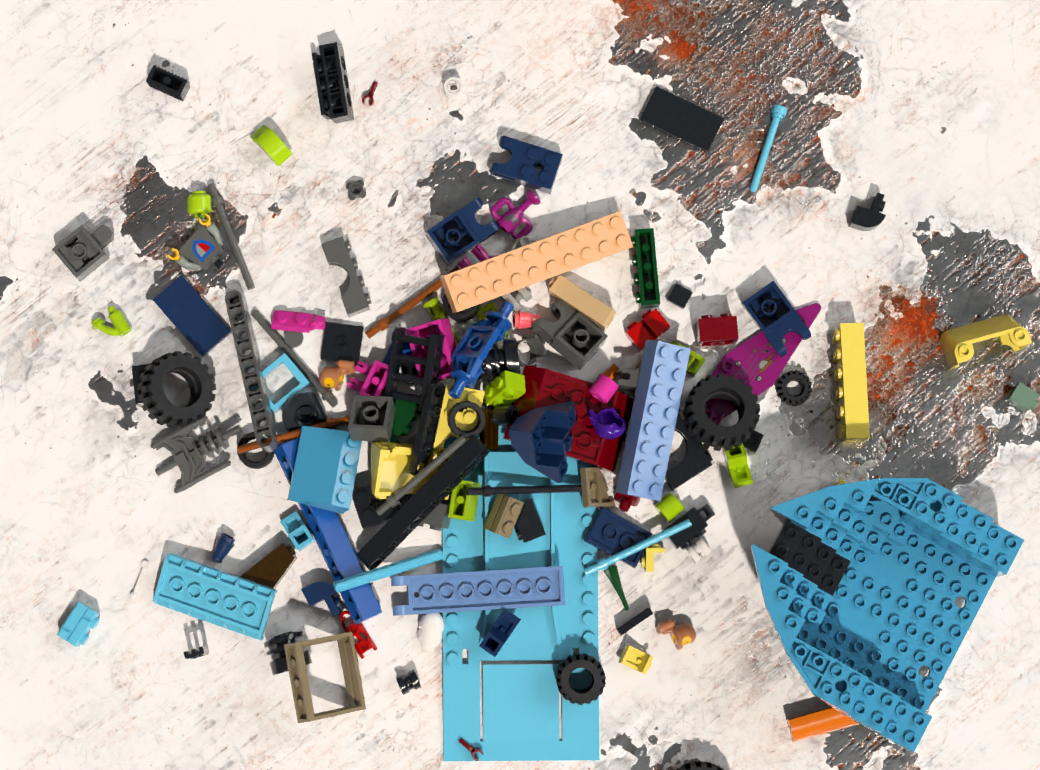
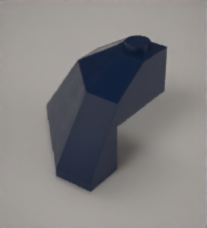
M569 401L533 409L516 418L508 430L512 447L522 460L556 483L562 481L568 468L566 453L571 451L573 439L569 435L571 428L576 422L574 402Z

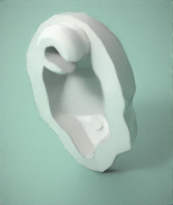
M440 613L423 614L419 621L417 639L422 650L426 653H431L437 645L442 643L444 621Z

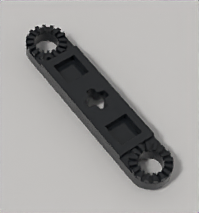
M432 381L429 383L430 386H428V392L426 393L427 397L424 399L411 455L413 456L412 462H410L411 466L409 465V473L413 476L429 463L445 394V386L441 382Z

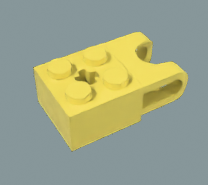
M446 384L433 446L434 451H441L448 438L460 437L455 435L448 426L447 416L453 405L460 401H470L482 408L484 391L464 388L459 399H454L448 394L453 385ZM467 408L463 412H457L455 423L460 430L470 431L477 425L478 417L474 410Z

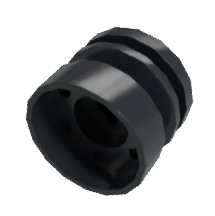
M516 338L503 339L502 348L498 349L497 342L493 344L494 349L488 352L487 357L483 361V368L488 382L493 381L492 373L497 372V376L505 370L520 374Z
M303 631L286 632L274 636L269 641L263 643L265 648L274 646V650L266 652L267 655L277 656V659L269 663L273 675L288 671L284 645L297 642V638L304 636ZM308 650L303 651L305 664L313 663L310 652Z

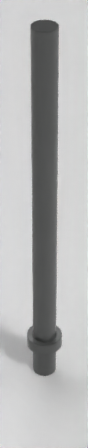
M254 310L251 313L253 318L322 395L321 398L324 401L326 400L332 408L337 406L338 402L332 396V392L320 384L319 380L278 333L271 329V325L257 310Z

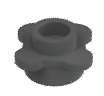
M362 180L346 184L350 200L353 201L355 198L366 197Z

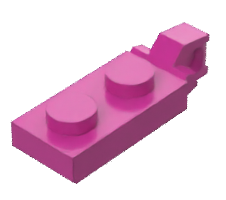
M274 310L271 329L310 333L314 329L325 330L326 317L312 313Z

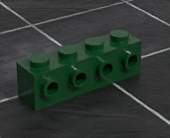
M654 228L635 229L630 239L633 247H635V255H632V264L636 266L637 273H634V285H638V292H635L636 304H640V309L659 307L660 294Z

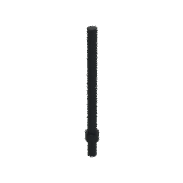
M581 484L505 487L482 485V487H469L466 489L467 495H482V497H491V495L582 491Z

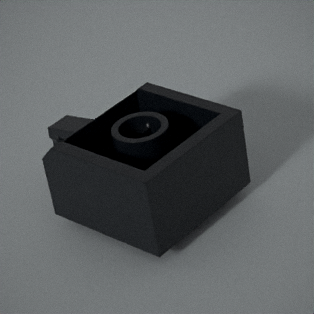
M371 484L353 490L352 499L363 529L389 521L398 512L397 506L401 505L399 501L397 505L390 507L379 516L375 511L376 509L373 506L370 507V504L375 499L377 502L380 501L379 507L386 499L375 498V495L371 492ZM405 494V495H404L401 499H399V500L408 498V497H409L408 494Z

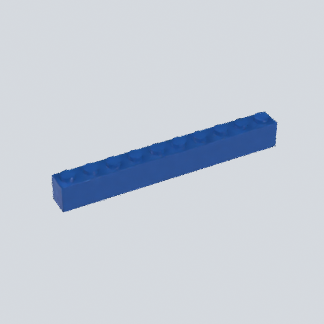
M299 438L281 444L274 450L289 485L291 483ZM298 503L334 581L363 573L364 569L359 564L354 548L351 547L348 535L339 521V515L336 512ZM370 583L340 592L355 625L382 613L380 603L375 598Z

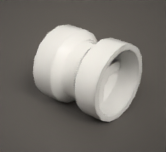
M451 77L445 81L444 92L446 97L450 100H458L462 97L463 84L458 78Z
M701 537L696 539L693 545H688L684 548L695 564L701 561V557L711 553V550Z

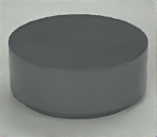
M286 331L284 340L289 347L297 348L302 345L304 336L302 332Z

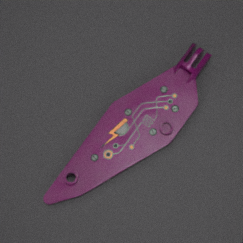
M818 303L795 310L808 329L821 311V305ZM759 332L724 355L712 374L714 377L718 373H724V377H728L729 374L735 375L734 379H743L745 381L744 385H750L753 388L751 393L758 396L774 385L802 341V338L797 333H787L783 337L787 354L784 357H779L762 332ZM715 398L706 402V415L712 422L716 421L715 424L717 425L725 417L736 411V408L724 399Z

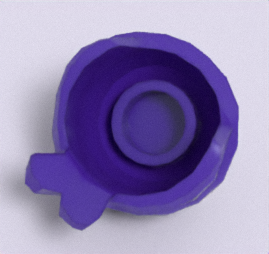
M614 408L603 409L597 414L592 409L588 411V417L591 419L594 431L599 437L612 440L624 433L626 429L625 420L618 415Z

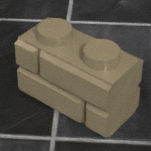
M504 494L497 495L484 529L510 539L524 502Z

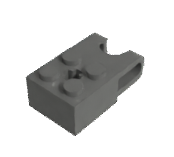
M555 299L551 303L550 309L557 318V321L549 322L544 318H537L532 323V330L576 368L581 370L602 348L608 335L580 312L577 313L563 300Z

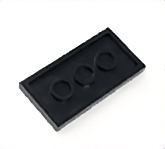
M656 86L640 118V121L708 153L724 118Z

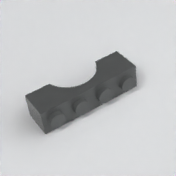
M342 236L321 244L328 264L343 268L349 275V287L344 295L341 296L348 317L350 318L370 310L369 304H372L369 294H364L362 287L365 284L362 276H357L355 269H358L355 258L351 259L349 252L352 251L349 241H344Z

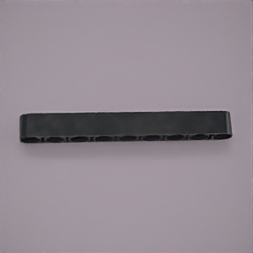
M477 436L469 438L362 547L357 556L369 570L377 568L488 455L489 449Z

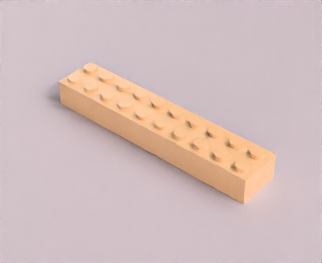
M621 211L440 276L451 310L453 313L627 250L632 248L633 245Z

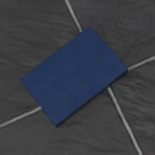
M600 507L584 542L612 556L651 537L652 533L610 510ZM645 548L619 561L632 568H636Z

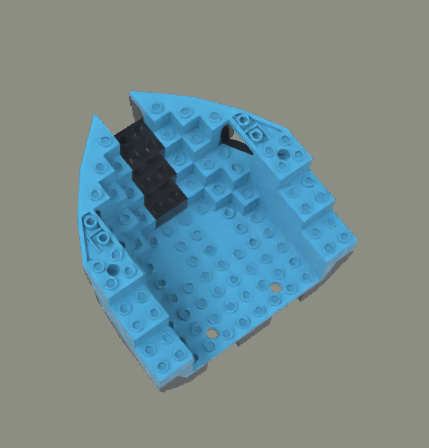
M878 478L834 485L773 506L771 511L780 520L782 526L768 552L754 544L751 545V551L765 607L786 654L813 695L862 726L902 748L914 752L932 719V716L927 714L926 711L995 578L1007 575L1024 539L994 524L993 518L962 502L963 497L928 478ZM959 596L965 600L962 608L957 607L955 604V599ZM921 666H926L929 669L926 677H922L919 674Z

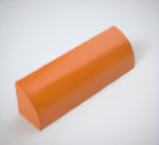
M832 707L787 719L792 742L859 724Z

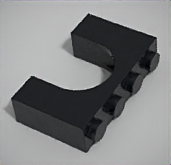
M680 408L674 431L684 438L687 451L685 458L680 463L666 471L665 481L672 491L711 467V461L713 460L709 452H704L701 448L702 442L697 443L694 440L695 435L688 433L687 429L689 426L684 424V420L679 414L681 412Z

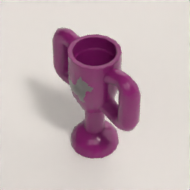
M528 189L526 191V200L519 207H514L509 198L502 197L491 207L490 213L496 219L500 228L507 234H511L514 240L527 236L533 229L532 222L523 216V212L531 204L539 205L541 201ZM504 204H507L509 210L502 215L496 213ZM520 222L525 223L526 226L516 234L515 228Z

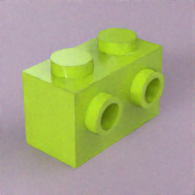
M506 370L503 371L485 387L484 396L486 404L495 408L511 405L526 392L525 376Z
M462 480L452 491L448 518L475 521L479 495H467L466 489L469 487H480L481 483Z

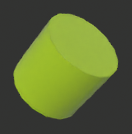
M670 492L654 505L658 513L667 522L672 521L684 510L678 498Z

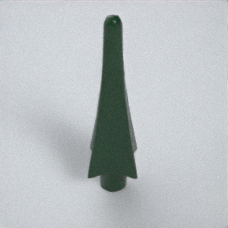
M611 564L608 566L609 568L603 571L616 590L625 610H629L617 566Z

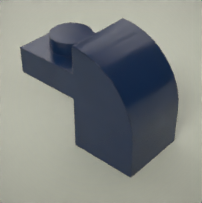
M314 582L301 589L310 607L325 600L333 617L341 614L339 609L342 606L338 598H333L337 594L333 585L327 582Z
M505 608L479 646L496 657L521 619Z

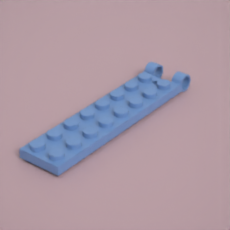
M563 566L391 577V586L408 585L409 605L392 606L393 616L565 605ZM419 592V597H415L414 593Z

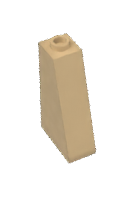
M561 275L557 279L554 277L548 285L550 288L548 293L551 296L563 300L603 332L606 331L616 316L614 309Z

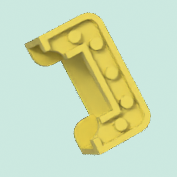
M1000 315L947 330L941 335L940 343L948 369L950 370L958 368L960 363L966 362L973 357V343L998 337L1000 345H1007L1012 348V352L1024 349L1032 343L1030 334L1027 329L1010 315Z
M372 442L371 492L375 495V498L386 499L387 496H390L391 493H396L414 477L409 473L414 444ZM432 446V452L430 454L429 463L433 459H435L440 453H442L446 448L443 447V449L438 452L434 451ZM453 453L406 494H415L452 457Z

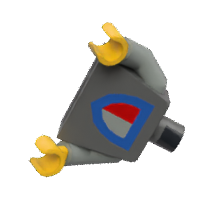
M203 212L207 217L206 220L201 221L199 217L197 218L202 225L179 250L171 247L170 249L174 251V255L171 257L166 254V257L175 260L176 263L188 270L199 271L203 269L206 271L212 265L217 271H220L226 264L219 257L223 253L221 233L215 224L210 221V216Z

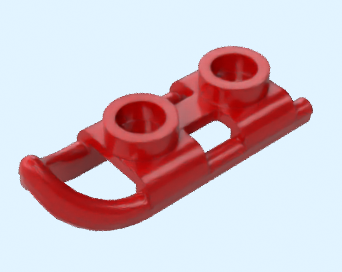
M342 611L340 614L341 626L345 633L352 632L353 637L357 638L358 643L356 644L355 642V649L360 658H365L363 653L371 648L376 651L377 647L363 624L355 625L352 623L346 627L343 616L345 614L350 615L349 611ZM363 631L364 635L366 636L365 639L362 638L360 632Z

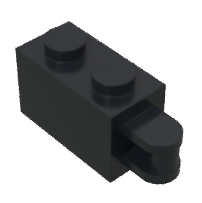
M708 503L698 511L693 507L664 529L666 530L687 519L690 520L692 526L667 537L675 549L680 547L683 550L691 544L690 539L696 536L699 538L707 532L705 530L708 526L706 521L715 515ZM704 511L708 517L703 519L699 513Z

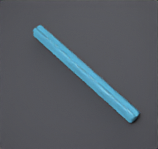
M436 549L335 581L333 583L334 590L339 593L442 560L443 553L440 549Z

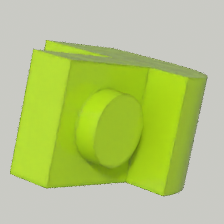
M265 125L257 129L250 137L278 166L292 155V152L283 141Z
M743 443L737 448L733 446L731 450H724L728 474L731 477L734 488L753 484Z

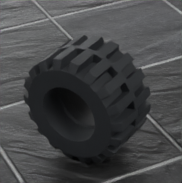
M577 653L574 656H568L565 661L561 662L557 670L556 682L558 690L563 695V698L569 700L572 704L578 703V705H583L584 703L590 704L593 700L596 701L598 696L603 693V688L606 684L605 673L600 662L593 656H588V654ZM577 668H585L592 674V683L584 690L574 689L569 682L571 672Z

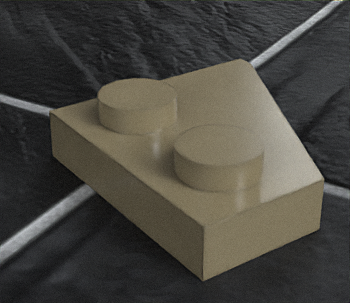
M581 468L583 507L615 506L614 500H610L606 492L609 488L603 480L600 468Z

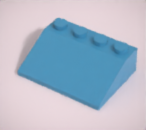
M301 426L287 500L340 514L348 511L351 505L362 441L351 440L350 433L347 431Z

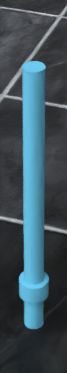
M687 519L606 559L603 557L597 560V563L585 568L584 572L588 576L599 570L603 571L609 568V565L692 526V524Z

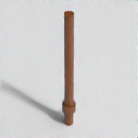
M456 266L454 269H452V270L449 271L448 273L457 271V270H459L460 268H459L458 266ZM438 279L386 318L378 320L375 326L365 332L367 337L370 339L379 331H384L389 327L390 323L442 287L441 279Z
M349 415L336 419L332 417L325 419V422L314 424L310 427L336 429V426L349 423L350 418ZM301 428L276 435L278 443L299 437ZM271 438L265 439L263 445L268 444ZM256 441L237 446L239 454L261 448Z

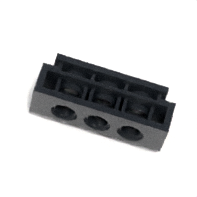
M337 42L320 45V55L315 52L312 53L321 116L327 120L331 119L336 124L354 120L343 47Z

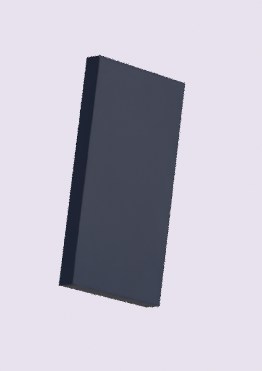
M182 275L153 299L156 305L202 357L232 333Z

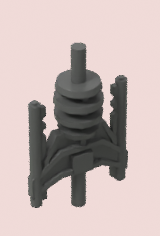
M204 416L196 422L181 427L151 443V448L159 450L164 447L171 452L174 458L155 469L156 474L160 476L178 466L181 471V482L176 484V488H174V492L178 494L231 465V461L223 459L219 461V464H214L212 468L208 467L202 470L207 463L205 460L206 455L210 458L214 457V451L220 454L222 447L224 449L229 447L227 439L242 432L239 424L225 432L221 428L216 427L214 428L215 434L208 430L206 431L207 438L201 434L198 437L199 442L194 437H183L190 433L192 429H198L199 425H205L208 417Z

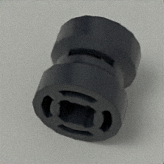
M414 669L409 671L407 675L396 677L403 695L409 693L412 689L421 688Z

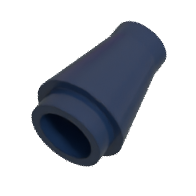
M221 533L217 537L211 558L216 562L222 563L226 555L235 546V538Z

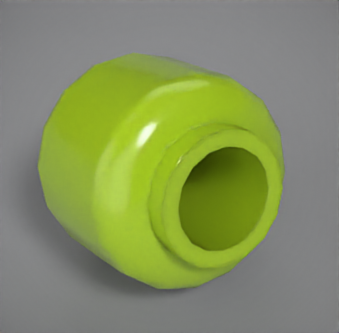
M192 191L191 195L187 196L188 214L194 215V219L198 217L200 219L206 218L203 212L207 214L212 212L211 196L206 194V191Z

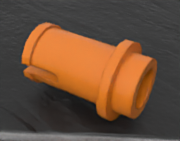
M613 363L603 374L613 380L621 373V370Z

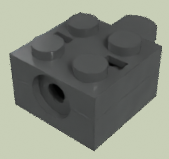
M81 225L52 250L76 279L81 282L110 258L103 248L113 241L114 233L108 226L102 225L90 234Z

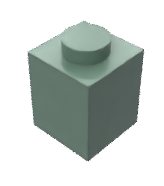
M1019 382L1014 386L1006 401L1026 413L1030 409L1032 411L1035 409L1039 402L1037 398L1040 394Z

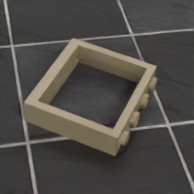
M352 632L284 645L298 723L366 709ZM337 641L349 706L314 713L303 647Z

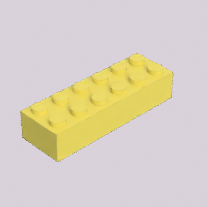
M840 323L835 332H832V342L836 343V351H833V361L837 362V369L834 370V380L838 381V388L835 389V399L839 400V408H836V418L840 419V427H837V437L841 438V443L865 442L870 438L864 323Z

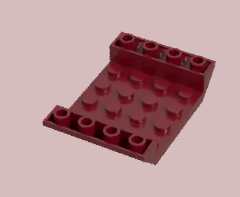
M525 365L522 375L525 376L526 392L513 403L519 411V417L536 408L569 401L574 402L576 422L570 430L569 436H572L573 439L571 451L566 453V457L595 465L596 468L613 473L625 431L621 436L612 440L599 437L594 431L591 419L588 417V411L592 409L597 414L603 409L614 408L618 415L625 420L627 428L634 399L616 391L609 402L605 404L593 397L588 391L593 384L591 382L546 368ZM507 425L503 439L511 441V438L508 436V430L512 425Z

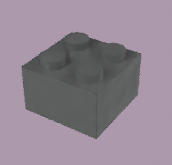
M354 395L348 425L351 440L390 442L395 416V406L392 397Z

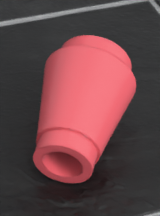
M524 311L514 312L513 327L518 328V330L530 328L537 318H541V315Z

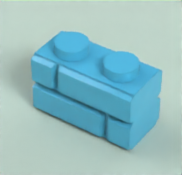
M78 601L57 635L75 647L85 645L90 637L88 632L91 628L95 629L100 621L98 618L100 613L83 602Z

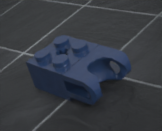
M501 136L498 142L499 146L508 151L512 158L505 164L496 162L491 164L489 172L494 176L513 181L516 184L551 194L563 154L514 138ZM536 166H542L540 172L536 171Z
M476 198L426 231L425 236L446 266L494 235L500 229L496 221L487 225H481L476 221L475 213L483 206L481 198ZM449 235L452 237L456 236L455 242L449 240Z
M774 281L742 302L743 308L779 357H784L787 354V349L783 343V337L787 333H797L803 340H808L812 337L810 330ZM766 306L774 307L773 311L765 312Z

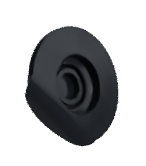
M304 392L293 396L287 401L282 411V421L288 432L300 429L301 426H311L329 419L315 392Z

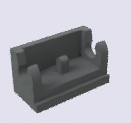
M640 368L622 369L621 372L623 374H620V377L624 379H618L617 385L619 388L617 390L636 392Z

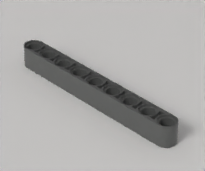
M230 290L225 295V303L256 442L265 452H273L278 446V440L247 303L238 290ZM239 298L237 303L232 304L234 299ZM243 315L241 320L236 321L238 316ZM247 333L244 338H240L241 334ZM247 350H251L249 355L244 356V353ZM255 367L252 373H248L250 368ZM259 385L257 390L251 391L253 386ZM258 403H263L259 409H255ZM267 420L264 426L259 427L262 421ZM271 438L268 444L263 445L265 439Z

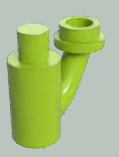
M114 305L110 306L107 310L110 313L109 319L115 328L105 326V321L101 317L91 322L93 330L98 329L111 336L122 337L132 331L121 311H117Z

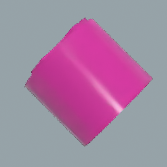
M600 373L588 391L600 402L607 404L619 386L612 379Z

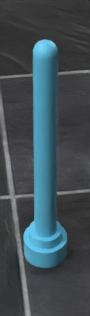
M776 104L772 106V121L750 185L751 192L757 191L779 121L786 115L787 108Z

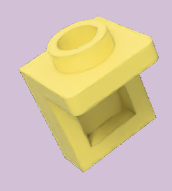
M653 544L645 549V556L641 557V568H645V572H654V553H665V548H661V545Z
M626 644L618 662L646 674L647 670L651 667L653 656Z

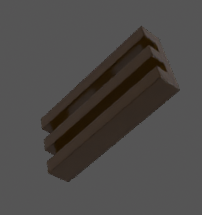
M482 409L486 422L483 430L480 432V440L488 449H498L499 426L491 421L490 415L492 410Z

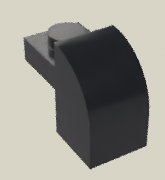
M877 192L870 209L857 205L849 227L860 231H871L877 228L886 217L885 214L879 213V211L883 212L886 201H883L884 194Z

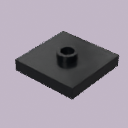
M326 322L320 359L332 362L348 360L354 361V365H359L357 362L360 359L364 327Z

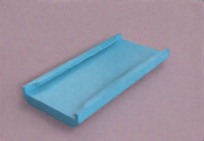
M168 553L164 559L153 603L262 641L275 594L278 590L176 554Z

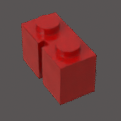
M649 309L641 316L643 318L638 323L634 321L627 327L628 331L625 335L639 352L645 348L646 340H656L670 328L668 322L657 309L653 311Z

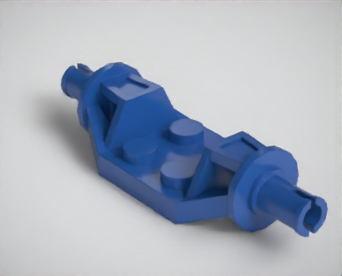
M504 301L498 312L490 311L487 314V318L470 325L451 355L453 368L451 376L455 382L448 391L452 398L459 399L465 387H475L476 380L483 372L481 364L487 357L488 352L496 341L503 339L506 330L511 328V322L507 318L514 309V306L510 302ZM462 367H464L467 370V372L462 371Z

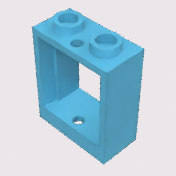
M285 353L262 371L263 378H266L284 363L300 384L276 404H273L268 398L270 409L275 414L285 406L290 398L303 392L311 385ZM253 386L251 391L257 390L259 386Z

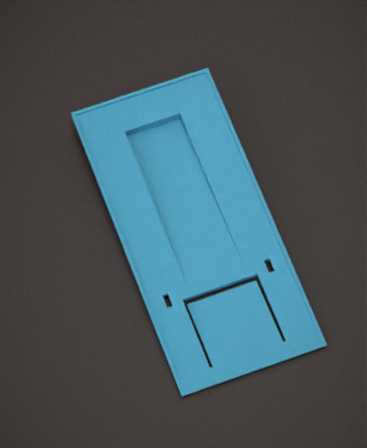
M507 425L499 426L498 449H489L488 455L463 480L481 483L480 487L482 485H491V487L581 484V468L596 467L595 465L566 457L568 463L567 472L562 481L556 483L522 460L512 447L511 441L503 439ZM448 438L444 443V447L447 448L458 438ZM582 491L504 494L524 502L509 539L484 529L497 495H491V497L479 495L475 521L451 518L449 528H443V573L563 566L565 605L507 609L521 620L496 657L482 649L479 645L504 609L443 613V761H475L472 758L471 752L459 743L461 738L474 748H481L484 755L480 752L474 754L479 761L600 760L599 696L596 701L593 700L590 704L578 705V703H570L562 695V741H559V690L556 682L559 664L483 665V741H480V661H565L568 656H573V648H579V654H588V656H593L599 661L598 571L588 576L584 572L585 568L597 563V548L584 542L597 515V507H583ZM452 492L449 494V500H443L442 504L450 505ZM532 498L546 535L524 543L523 539L518 540L515 530L518 529L517 523L527 500ZM462 649H468V664H463ZM585 668L573 670L569 676L570 685L577 690L588 688L592 683L591 672Z

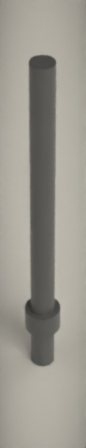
M211 183L207 185L212 197L211 203L217 210L248 290H252L255 286L224 210L223 199L219 196L215 184Z
M461 435L396 493H391L386 498V501L375 510L376 513L381 516L390 507L397 505L399 499L467 441L465 436Z

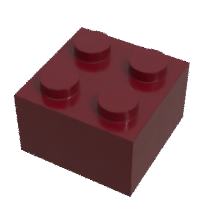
M731 313L720 314V317L715 318L712 315H702L701 319H698L695 324L697 347L735 345L739 339L737 316H732Z

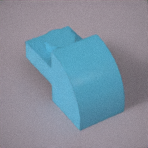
M297 511L280 521L299 552L315 542L313 535Z

